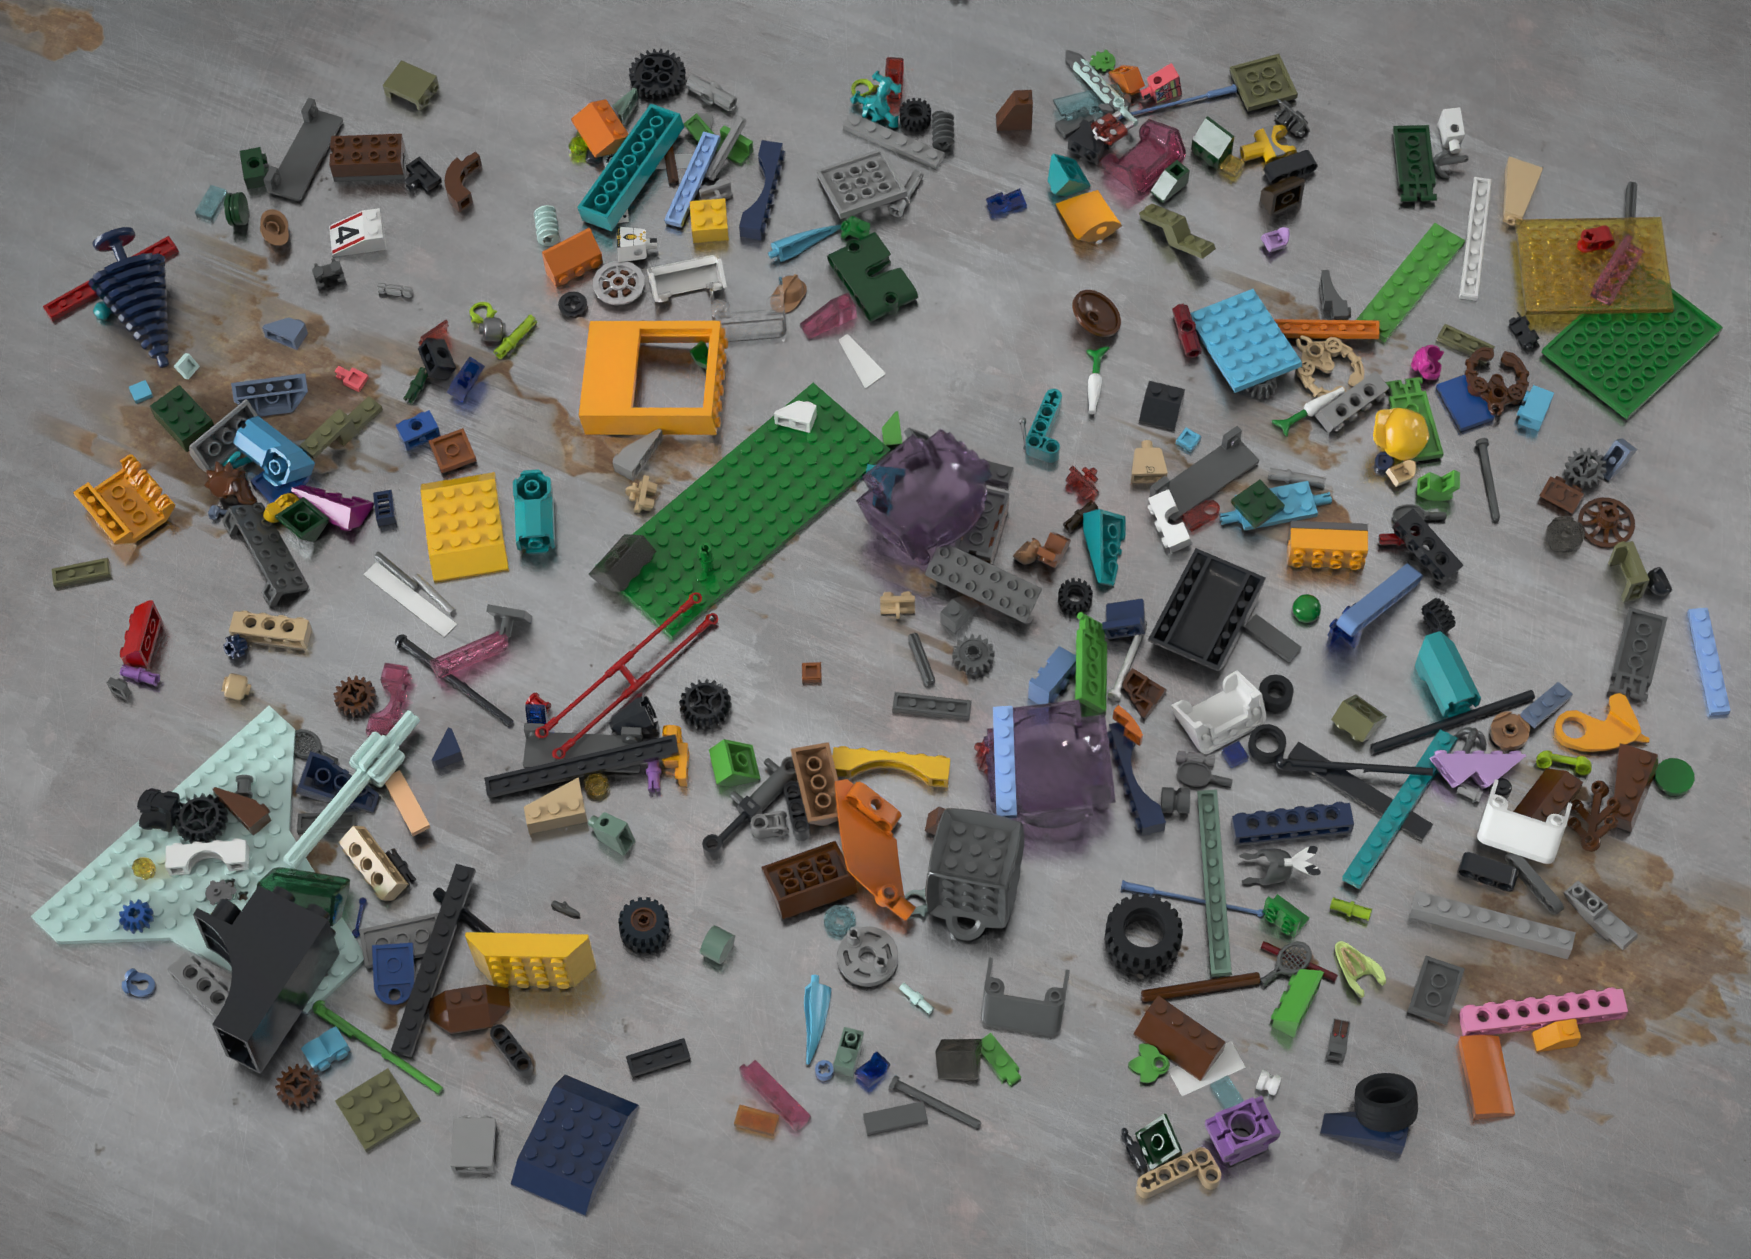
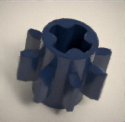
M239 634L225 638L227 642L223 646L227 655L232 656V659L245 655L244 650L248 648L245 638L239 637Z

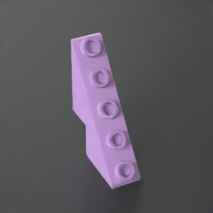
M1439 750L1435 751V755L1429 759L1452 788L1460 785L1471 776L1481 790H1483L1526 757V754H1521V751H1511L1509 754H1503V751H1492L1491 754H1484V751H1473L1472 754H1465V751L1462 750L1454 751L1453 754H1447V751Z

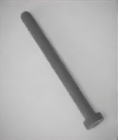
M1480 438L1475 443L1476 447L1480 449L1492 517L1494 521H1499V507L1487 450L1489 440L1487 438Z
M897 1075L893 1077L889 1085L890 1089L894 1090L897 1088L975 1128H980L982 1124L980 1120L900 1081V1077Z

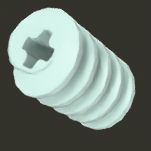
M544 205L537 208L534 212L538 243L544 246L558 244L560 237L555 207Z

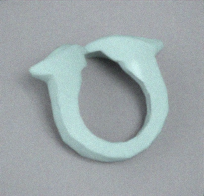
M925 888L923 890L909 891L905 895V899H908L911 895H918L925 900ZM927 906L916 907L912 914L925 916V913L928 912Z

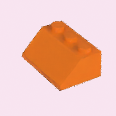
M606 99L589 103L571 119L595 158L615 154L629 135Z
M590 228L542 251L545 271L556 287L564 285L573 278L582 276L585 272L603 264L602 253Z

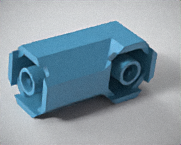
M259 416L248 419L245 422L247 424L244 429L240 427L237 430L233 442L234 445L237 446L236 448L265 470V473H263L264 479L272 485L286 484L312 474L315 462L301 448Z

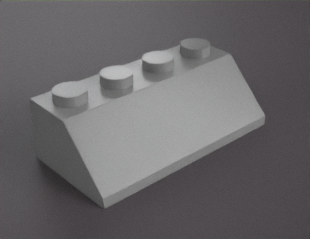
M247 399L189 446L190 456L203 471L215 470L216 461L222 464L238 451L237 446L233 443L237 430L240 427L244 429L247 425L245 422L248 419L258 416Z

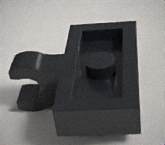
M420 156L406 165V170L412 175L404 180L407 184L405 188L409 192L413 191L418 183L427 191L442 183L441 177Z

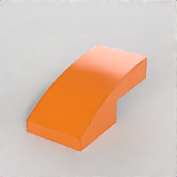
M1118 705L1113 711V719L1125 727L1124 736L1140 746L1143 738L1141 729L1133 717Z

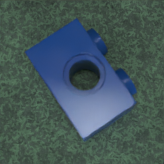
M430 410L421 412L415 417L396 424L398 435L407 451L441 436L439 427Z

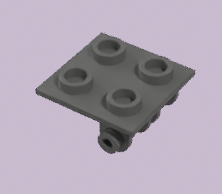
M1278 98L1276 99L1282 108L1281 111H1277L1274 115L1278 122L1282 125L1284 124L1296 136L1302 137L1305 134V129L1310 131L1307 126L1308 122L1304 119L1305 116L1298 110L1295 112L1287 101L1284 100L1282 102Z

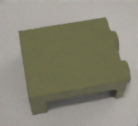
M401 60L384 82L383 89L385 96L392 98L394 94L415 103L417 110L421 111L424 106L428 105L433 94L437 93L439 84L436 75Z
M1619 542L1614 546L1608 564L1609 566L1620 565L1626 577L1627 583L1621 595L1623 601L1628 602L1643 597L1649 583L1648 575L1634 542Z

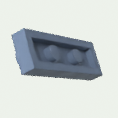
M1557 682L1524 709L1520 716L1535 729L1571 699L1573 694L1560 682Z

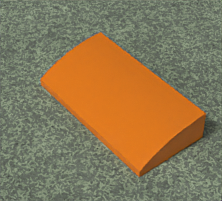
M1460 1036L1458 1045L1473 1119L1514 1116L1515 1111L1499 1036Z

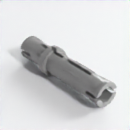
M1270 467L1269 472L1277 475L1269 474L1268 479L1285 481L1286 484H1289V482L1299 483L1308 481L1309 486L1322 489L1325 487L1324 483H1318V481L1326 482V477L1292 472L1291 469L1286 471Z

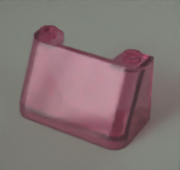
M1148 119L1139 129L1141 141L1119 160L1114 154H1108L1101 160L1105 171L1132 192L1141 196L1153 188L1167 167L1176 160L1182 163L1186 157V150L1179 130Z

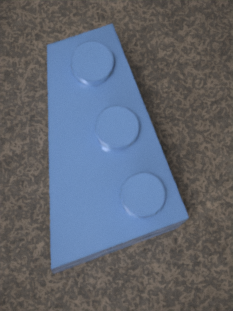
M1060 646L1048 658L1046 666L1038 670L1039 676L1036 679L1031 678L1029 681L1028 699L1046 709H1049L1051 704H1056L1060 691L1062 689L1065 690L1070 682L1069 678L1072 675H1076V655Z

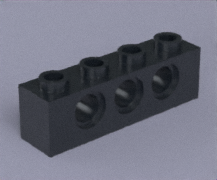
M1411 509L1392 526L1395 535L1406 543L1408 550L1419 558L1420 563L1427 567L1432 573L1433 578L1441 584L1445 583L1464 566L1414 509ZM1410 530L1416 532L1417 536L1412 535ZM1423 545H1427L1430 550H1426ZM1436 559H1439L1442 562V565L1438 564L1436 562Z

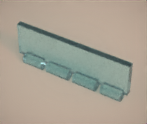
M1118 83L1110 85L1121 97L1124 96ZM1093 90L1053 99L1061 117L1064 116L1066 121L1079 118V114L1081 117L1095 114V111L1096 113L1104 112L1098 105L1105 103Z

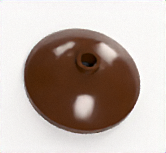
M1082 290L1074 297L1072 308L1075 318L1086 331L1096 336L1110 337L1119 330L1121 326L1119 311L1114 303L1105 295L1094 290Z

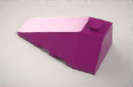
M301 485L291 489L299 498L304 497L325 514L332 524L340 526V529L345 531H351L352 528L360 527L374 506V502L360 497L344 498L342 493H325L326 490Z

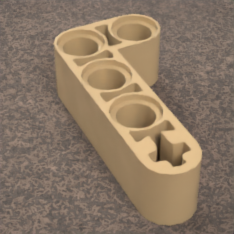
M1200 1147L1140 1176L1137 1181L1136 1192L1141 1198L1147 1199L1195 1175L1198 1176L1206 1189L1213 1190L1220 1184L1221 1171L1210 1151ZM1198 1156H1203L1206 1159V1162L1200 1163L1196 1160V1158ZM1184 1165L1188 1168V1171L1181 1172L1178 1166ZM1161 1174H1166L1170 1177V1179L1167 1181H1163L1159 1178V1176ZM1208 1174H1213L1217 1179L1215 1181H1210L1206 1178V1176ZM1143 1184H1145L1146 1186H1149V1185H1150V1188H1149V1189H1147L1146 1187H1143V1188H1142V1185H1143Z

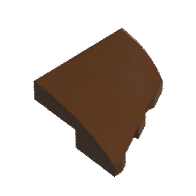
M1133 668L1122 683L1144 719L1151 714L1167 691L1164 687Z

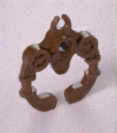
M1482 347L1465 361L1467 370H1465L1464 375L1468 383L1467 389L1471 395L1481 397L1488 403V410L1492 415L1495 414L1493 408H1499L1496 415L1500 416L1504 411L1505 405L1510 403L1516 405L1524 399L1525 392L1529 386L1527 381L1529 371H1527L1517 355L1504 351L1501 362L1506 366L1514 367L1516 375L1520 377V380H1517L1516 384H1512L1507 388L1503 377L1500 374H1493L1487 383L1484 378L1477 377L1478 372L1474 370V367H1477L1479 360L1491 361L1494 357L1493 348Z

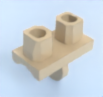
M644 475L642 481L639 482L638 488L637 483H632V486L627 487L625 490V494L630 497V501H635L636 498L635 513H640L641 510L651 511L654 506V499L647 498L646 494L654 496L657 484L650 482L649 476Z
M910 591L901 593V596H894L892 592H884L883 596H880L881 614H896V619H900V614H915V596H912Z

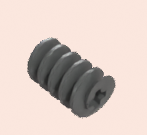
M944 111L932 113L933 148L942 151L955 143L953 114Z

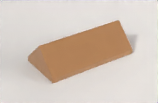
M829 742L792 748L790 751L808 823L827 826L838 821L835 781H838Z

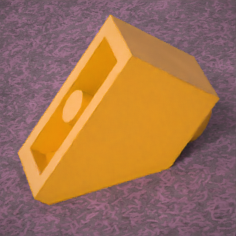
M1576 1019L1557 1021L1532 1032L1537 1052L1575 1047L1581 1039Z

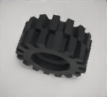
M912 98V101L907 99V103H902L900 107V123L903 124L904 128L907 127L909 131L912 128L913 132H916V129L922 131V127L926 129L927 125H930L931 108L927 101L923 100L921 102V98H918V101ZM919 112L922 116L913 118L909 114Z
M1071 578V582L1066 580L1065 584L1062 583L1058 591V604L1061 606V609L1063 611L1066 609L1067 614H1070V611H1072L1073 615H1076V612L1083 613V610L1087 612L1088 608L1091 607L1093 597L1090 584L1087 585L1085 580L1081 583L1080 578H1078V581H1075V578ZM1071 592H1079L1083 598L1080 601H1071L1068 595Z
M1434 598L1423 605L1421 613L1424 615L1423 619L1427 621V626L1429 625L1430 629L1434 630V633L1441 631L1444 634L1455 627L1456 621L1452 615L1453 612L1448 609L1449 606L1445 605V602L1441 601L1440 598Z

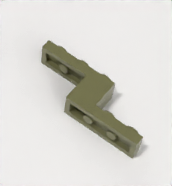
M1155 204L1146 206L1139 213L1142 220L1163 228L1168 244L1172 247L1201 259L1216 249L1214 243L1191 234L1187 220L1183 215Z
M368 396L349 415L338 409L300 444V448L311 458L315 459L334 440L345 446L383 408Z

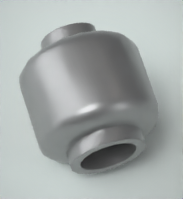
M485 318L483 324L479 323V334H482L484 341L498 342L501 341L502 337H505L506 324L500 318Z

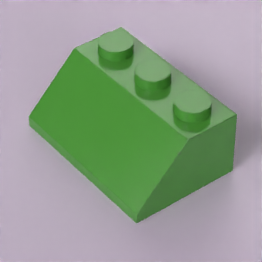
M1299 969L1297 975L1293 974L1288 983L1291 987L1288 992H1283L1279 1001L1282 1004L1279 1009L1275 1008L1271 1016L1273 1028L1293 1038L1295 1037L1320 987L1324 972L1320 970Z

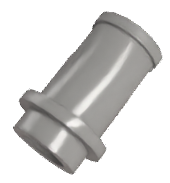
M1462 782L1461 786L1457 789V793L1473 799V802H1480L1484 791L1480 787L1477 789Z

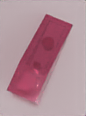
M847 292L831 299L801 322L800 327L807 339H810L857 318L856 305Z

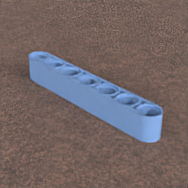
M1407 563L1345 611L1338 619L1336 625L1351 637L1415 588L1421 581L1423 574Z

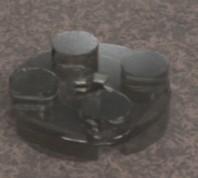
M1559 516L1554 518L1548 525L1545 535L1553 551L1568 553L1580 549L1585 537V530L1580 522L1574 521V518ZM1563 531H1566V534H1570V536L1563 537L1561 534Z

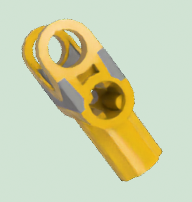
M1275 125L1256 131L1254 133L1256 142L1240 146V155L1244 162L1263 157L1266 164L1295 154L1297 150L1294 146L1281 145L1277 142L1288 131L1284 125Z

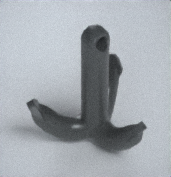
M1443 150L1433 158L1434 170L1440 177L1450 179V176L1443 172L1440 166L1467 162L1469 157L1462 155L1445 158L1448 151Z
M1466 727L1454 735L1458 739L1463 735L1469 734L1462 750L1465 751V754H1470L1476 737L1480 741L1482 750L1486 751L1487 743L1485 736L1477 728Z

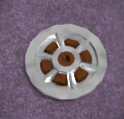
M627 261L607 263L596 272L593 278V290L597 297L611 305H625L633 302L641 295L645 287L644 275L641 269Z

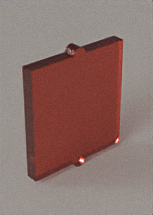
M447 319L422 335L418 342L419 346L427 337L438 338L446 333L449 327Z

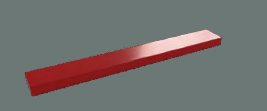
M167 236L133 256L153 253L152 255L158 253L166 259L177 253L178 248L171 238ZM89 280L43 306L52 322L98 297L96 292L90 288Z

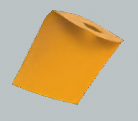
M1098 190L1055 204L1077 240L1087 242L1104 240L1122 226Z

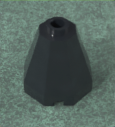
M644 692L638 693L611 716V721L609 722L611 730L618 735H621L622 727L641 728L642 734H651L659 729L658 721L654 722L653 719L657 717L655 710Z

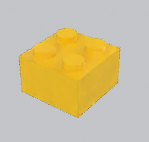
M725 198L690 201L693 243L729 240Z

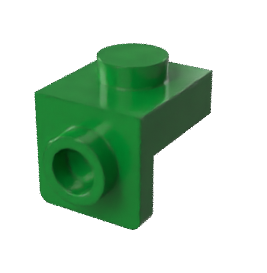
M851 216L841 225V238L845 239L848 235L861 239L869 235L870 223Z
M700 341L690 350V354L698 366L707 369L709 349L704 341Z

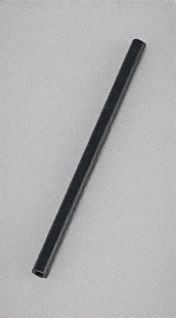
M1529 690L1370 744V749L1374 754L1436 733L1440 729L1444 730L1535 699V694L1533 690Z

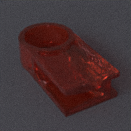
M1206 500L1182 514V520L1189 530L1193 532L1210 521L1215 520L1219 516L1220 506L1214 500ZM1207 506H1213L1217 512L1207 514L1203 509Z

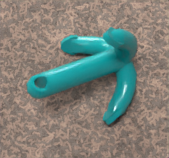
M236 451L223 462V466L230 462L233 469H236L253 461L247 456L236 460L241 455L240 451Z

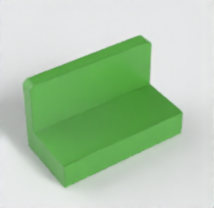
M725 125L720 129L721 140L716 149L717 153L731 130ZM740 134L727 158L740 166L743 165L754 152L753 141Z

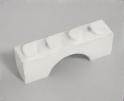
M233 839L232 841L225 842L214 840L211 843H174L171 846H166L165 868L169 876L190 874L195 864L207 858L221 860L226 864L229 871L249 870V846L246 840Z

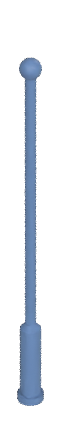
M1235 84L1229 87L1208 91L1204 95L1130 112V114L1133 116L1206 97L1214 98L1237 93Z
M1122 880L1121 890L1148 893L1150 895L1159 894L1206 904V900L1159 891L1155 890L1154 887ZM1226 904L1228 909L1257 914L1258 917L1264 916L1262 909L1253 910Z

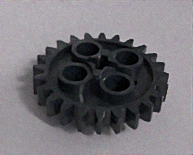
M653 49V53L647 50V55L640 53V59L635 57V63H631L632 68H629L631 86H634L637 91L639 90V95L645 93L646 98L649 95H652L653 99H655L656 95L660 99H662V95L669 97V92L675 94L674 89L680 90V85H684L683 80L686 79L684 62H681L680 57H676L675 53L670 55L669 50L663 53L662 49L659 52Z

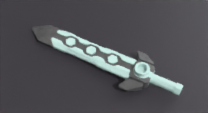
M1066 50L1065 61L1105 103L1099 104L1098 107L1111 115L1120 111L1128 122L1132 121L1134 123L1133 127L1137 126L1138 120L1128 111L1131 96L1126 93L1121 97L1081 54Z

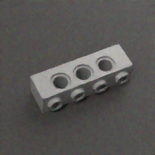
M1375 371L1321 409L1315 417L1328 433L1333 430L1337 432L1345 426V421H1353L1359 416V411H1367L1373 406L1371 404L1373 401L1379 402L1386 397L1385 392L1389 387L1378 372ZM1364 391H1368L1370 396H1367ZM1350 401H1354L1357 406H1353ZM1336 410L1340 411L1343 416H1339Z
M184 953L167 970L173 979L216 1018L228 997V988L221 981L217 983L213 979L215 976L208 968L203 970L200 967V961L194 955L190 957ZM198 973L196 977L189 978L191 974ZM211 986L208 991H203L204 987ZM219 999H225L221 1004H216Z

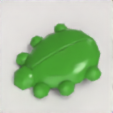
M1104 50L1101 53L1097 51L1096 56H1091L1093 60L1090 61V65L1095 67V70L1102 69L1103 72H1106V69L1114 70L1116 60L1108 50Z

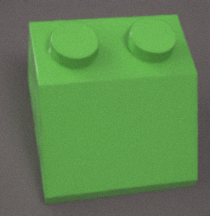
M723 739L709 749L718 785L734 787L761 780L753 745Z

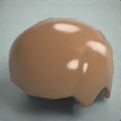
M1032 538V541L1025 542L1013 557L1024 565L1033 563L1039 557L1036 553L1039 547H1041L1040 542Z

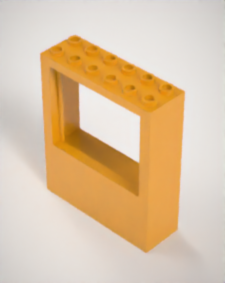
M590 321L579 408V418L585 435H648L657 429L662 430V435H717V428L721 426V419L718 417L719 412H722L720 396L724 394V387L721 385L722 380H725L723 364L727 362L725 349H728V338H725L726 331L725 328H722L721 321ZM700 341L709 343L703 408H633L640 343H699Z

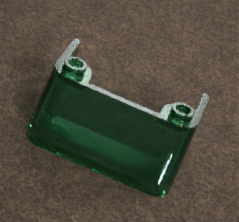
M277 867L266 874L257 883V887L261 886L272 892L276 886H279L289 891L296 898L294 903L307 909L310 903L322 907L330 914V926H334L342 917L350 888V879L341 876Z

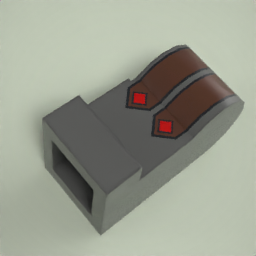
M1333 1019L1326 1057L1340 1060L1345 1059L1350 1021Z

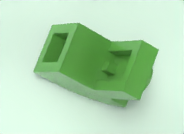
M1456 470L1442 477L1429 472L1417 479V495L1427 500H1450L1453 498V492L1460 489V472Z

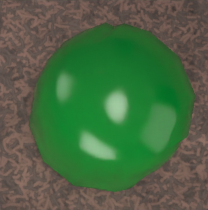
M1300 595L1292 605V613L1298 621L1303 623L1314 622L1321 614V604L1313 595Z

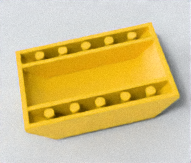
M495 472L421 484L420 492L434 583L509 571Z
M465 932L476 967L493 985L498 987L517 986L519 988H528L529 986H537L538 988L546 989L549 986H555L560 989H568L569 987H575L596 969V962L588 934Z

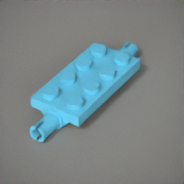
M1308 481L1269 488L1282 501L1285 507L1257 528L1317 517L1318 511L1316 506L1332 504V498L1329 496L1331 494L1327 492L1313 495ZM1237 509L1231 512L1219 513L1220 521H1222L1221 525L1238 522L1243 525L1244 531L1255 529Z

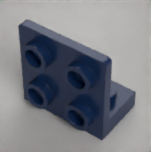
M1143 599L1106 604L1107 622H1102V629L1108 639L1146 634Z

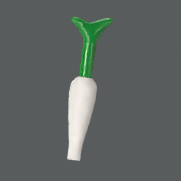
M1108 346L1096 351L1091 349L1086 351L1094 358L1093 372L1088 379L1089 414L1096 413V406L1102 387V376L1100 375L1101 359L1110 349Z
M1340 387L1333 392L1315 398L1306 403L1303 410L1290 418L1272 420V423L1283 429V434L1288 437L1289 428L1292 424L1306 416H1315L1321 409L1344 394L1345 390L1343 387Z

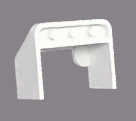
M717 254L647 269L655 302L668 301V297L688 291L711 288V291L721 290L722 287H727L722 260Z
M1495 779L1478 830V840L1483 844L1541 863L1550 864L1554 862L1572 804L1568 803L1564 816L1551 814L1547 817L1546 822L1507 810L1508 801L1504 797L1495 794L1499 781Z

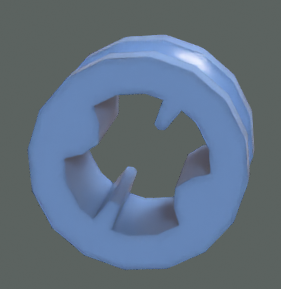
M822 1060L816 1064L815 1074L819 1080L827 1081L832 1078L834 1070L831 1062ZM825 1067H828L829 1073L825 1072L821 1074L820 1068L824 1069Z

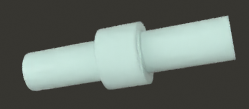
M905 983L899 987L914 1005H919L929 1015L934 1011L935 1008L923 999L924 996L918 991L915 992Z

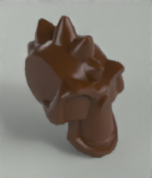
M218 461L215 462V470L206 471L209 480L204 486L214 496L227 499L228 495H236L240 503L248 505L257 502V498L249 487V481L245 477L246 471L233 469L230 462L223 466Z

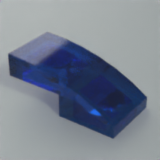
M1020 188L1005 195L1000 192L986 198L992 214L1006 213L1027 206Z

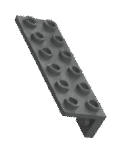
M312 98L307 99L301 110L304 123L279 169L271 166L264 178V183L269 193L300 201L331 144V136L336 135L343 122V118L340 116L319 111L315 99Z
M1236 426L1223 435L1221 446L1172 480L1164 476L1152 484L1149 497L1169 489L1178 508V512L1173 513L1169 517L1175 522L1259 463V459L1241 441L1242 430Z
M260 502L252 505L229 506L222 522L229 535H235L240 530L268 581L261 593L269 607L276 606L282 594L308 590L309 585L274 523L264 519V505Z
M939 541L924 574L1024 623L1032 622L1034 616L1031 613L1042 591V588L943 541Z
M524 723L526 742L523 767L529 768L643 742L642 729L622 727L621 735L584 734L566 752L563 759L557 760L552 756L553 750L560 748L578 733L549 732L547 737L538 738L535 735V730L538 727L544 726V724ZM540 729L539 731L541 736L544 735L543 729ZM560 750L556 753L558 757L561 756ZM641 764L607 772L639 773Z

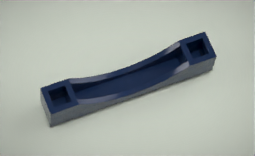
M761 141L758 160L765 176V185L757 201L742 213L739 225L740 237L761 240L762 234L766 233V219H769L771 214V208L769 207L770 204L773 205L775 194L773 192L777 190V176L781 175V161L785 160L786 151L783 150V143Z
M1118 722L1109 724L1106 738L1113 747L1111 749L1114 761L1117 760L1119 765L1117 766L1118 775L1120 778L1123 777L1124 793L1129 795L1130 798L1128 804L1131 813L1134 812L1136 817L1134 819L1136 829L1140 830L1142 836L1164 831L1166 821L1161 806L1143 792L1133 774L1131 756L1136 743L1124 736V726Z

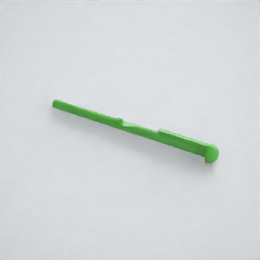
M318 1000L313 1004L312 1010L316 1015L332 1026L337 1027L338 1030L348 1037L355 1036L372 1049L381 1053L384 1059L390 1060L436 1093L440 1094L443 1087L325 1007V1001Z

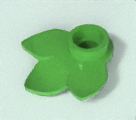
M1139 1044L1141 1056L1132 1059L1128 1063L1134 1072L1141 1074L1140 1081L1143 1083L1154 1082L1159 1075L1165 1074L1170 1067L1168 1058L1159 1054L1158 1049L1150 1044ZM1162 1063L1163 1067L1158 1068L1155 1064Z

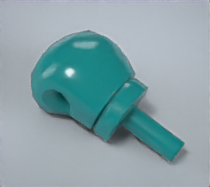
M102 301L95 305L93 313L96 317L107 320L112 311Z

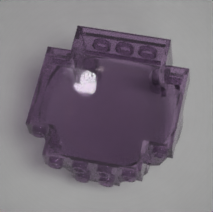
M939 429L927 441L921 437L917 438L912 434L862 477L869 490L859 497L856 502L870 526L910 559H915L917 564L924 566L930 561L928 549L935 546L941 548L955 542L968 533L980 519L986 506L984 501L987 500L985 481L992 476L989 470L990 465L984 458L981 460L974 450L971 449L969 451L962 441L958 442L950 432L946 433L944 430Z
M1079 700L1013 707L1017 818L1021 817L1022 824H1030L1042 828L1066 827L1080 822L1088 816H1093L1092 807L1094 806L1098 810H1105L1108 808L1109 803H1116L1105 715L1081 717ZM988 728L987 736H984L985 748H989V754H986V762L988 766L991 802H995L996 806L994 728Z

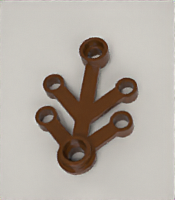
M1595 781L1591 786V791L1594 794L1591 815L1584 808V804L1580 800L1575 799L1571 802V809L1575 813H1579L1589 824L1588 832L1581 827V822L1576 817L1570 818L1567 822L1570 829L1576 831L1582 838V848L1590 852L1596 851L1601 845L1600 838L1618 825V820L1613 815H1610L1621 807V803L1617 798H1610L1607 801V807L1600 812L1602 798L1609 793V787L1604 781ZM1604 820V825L1597 830V826Z

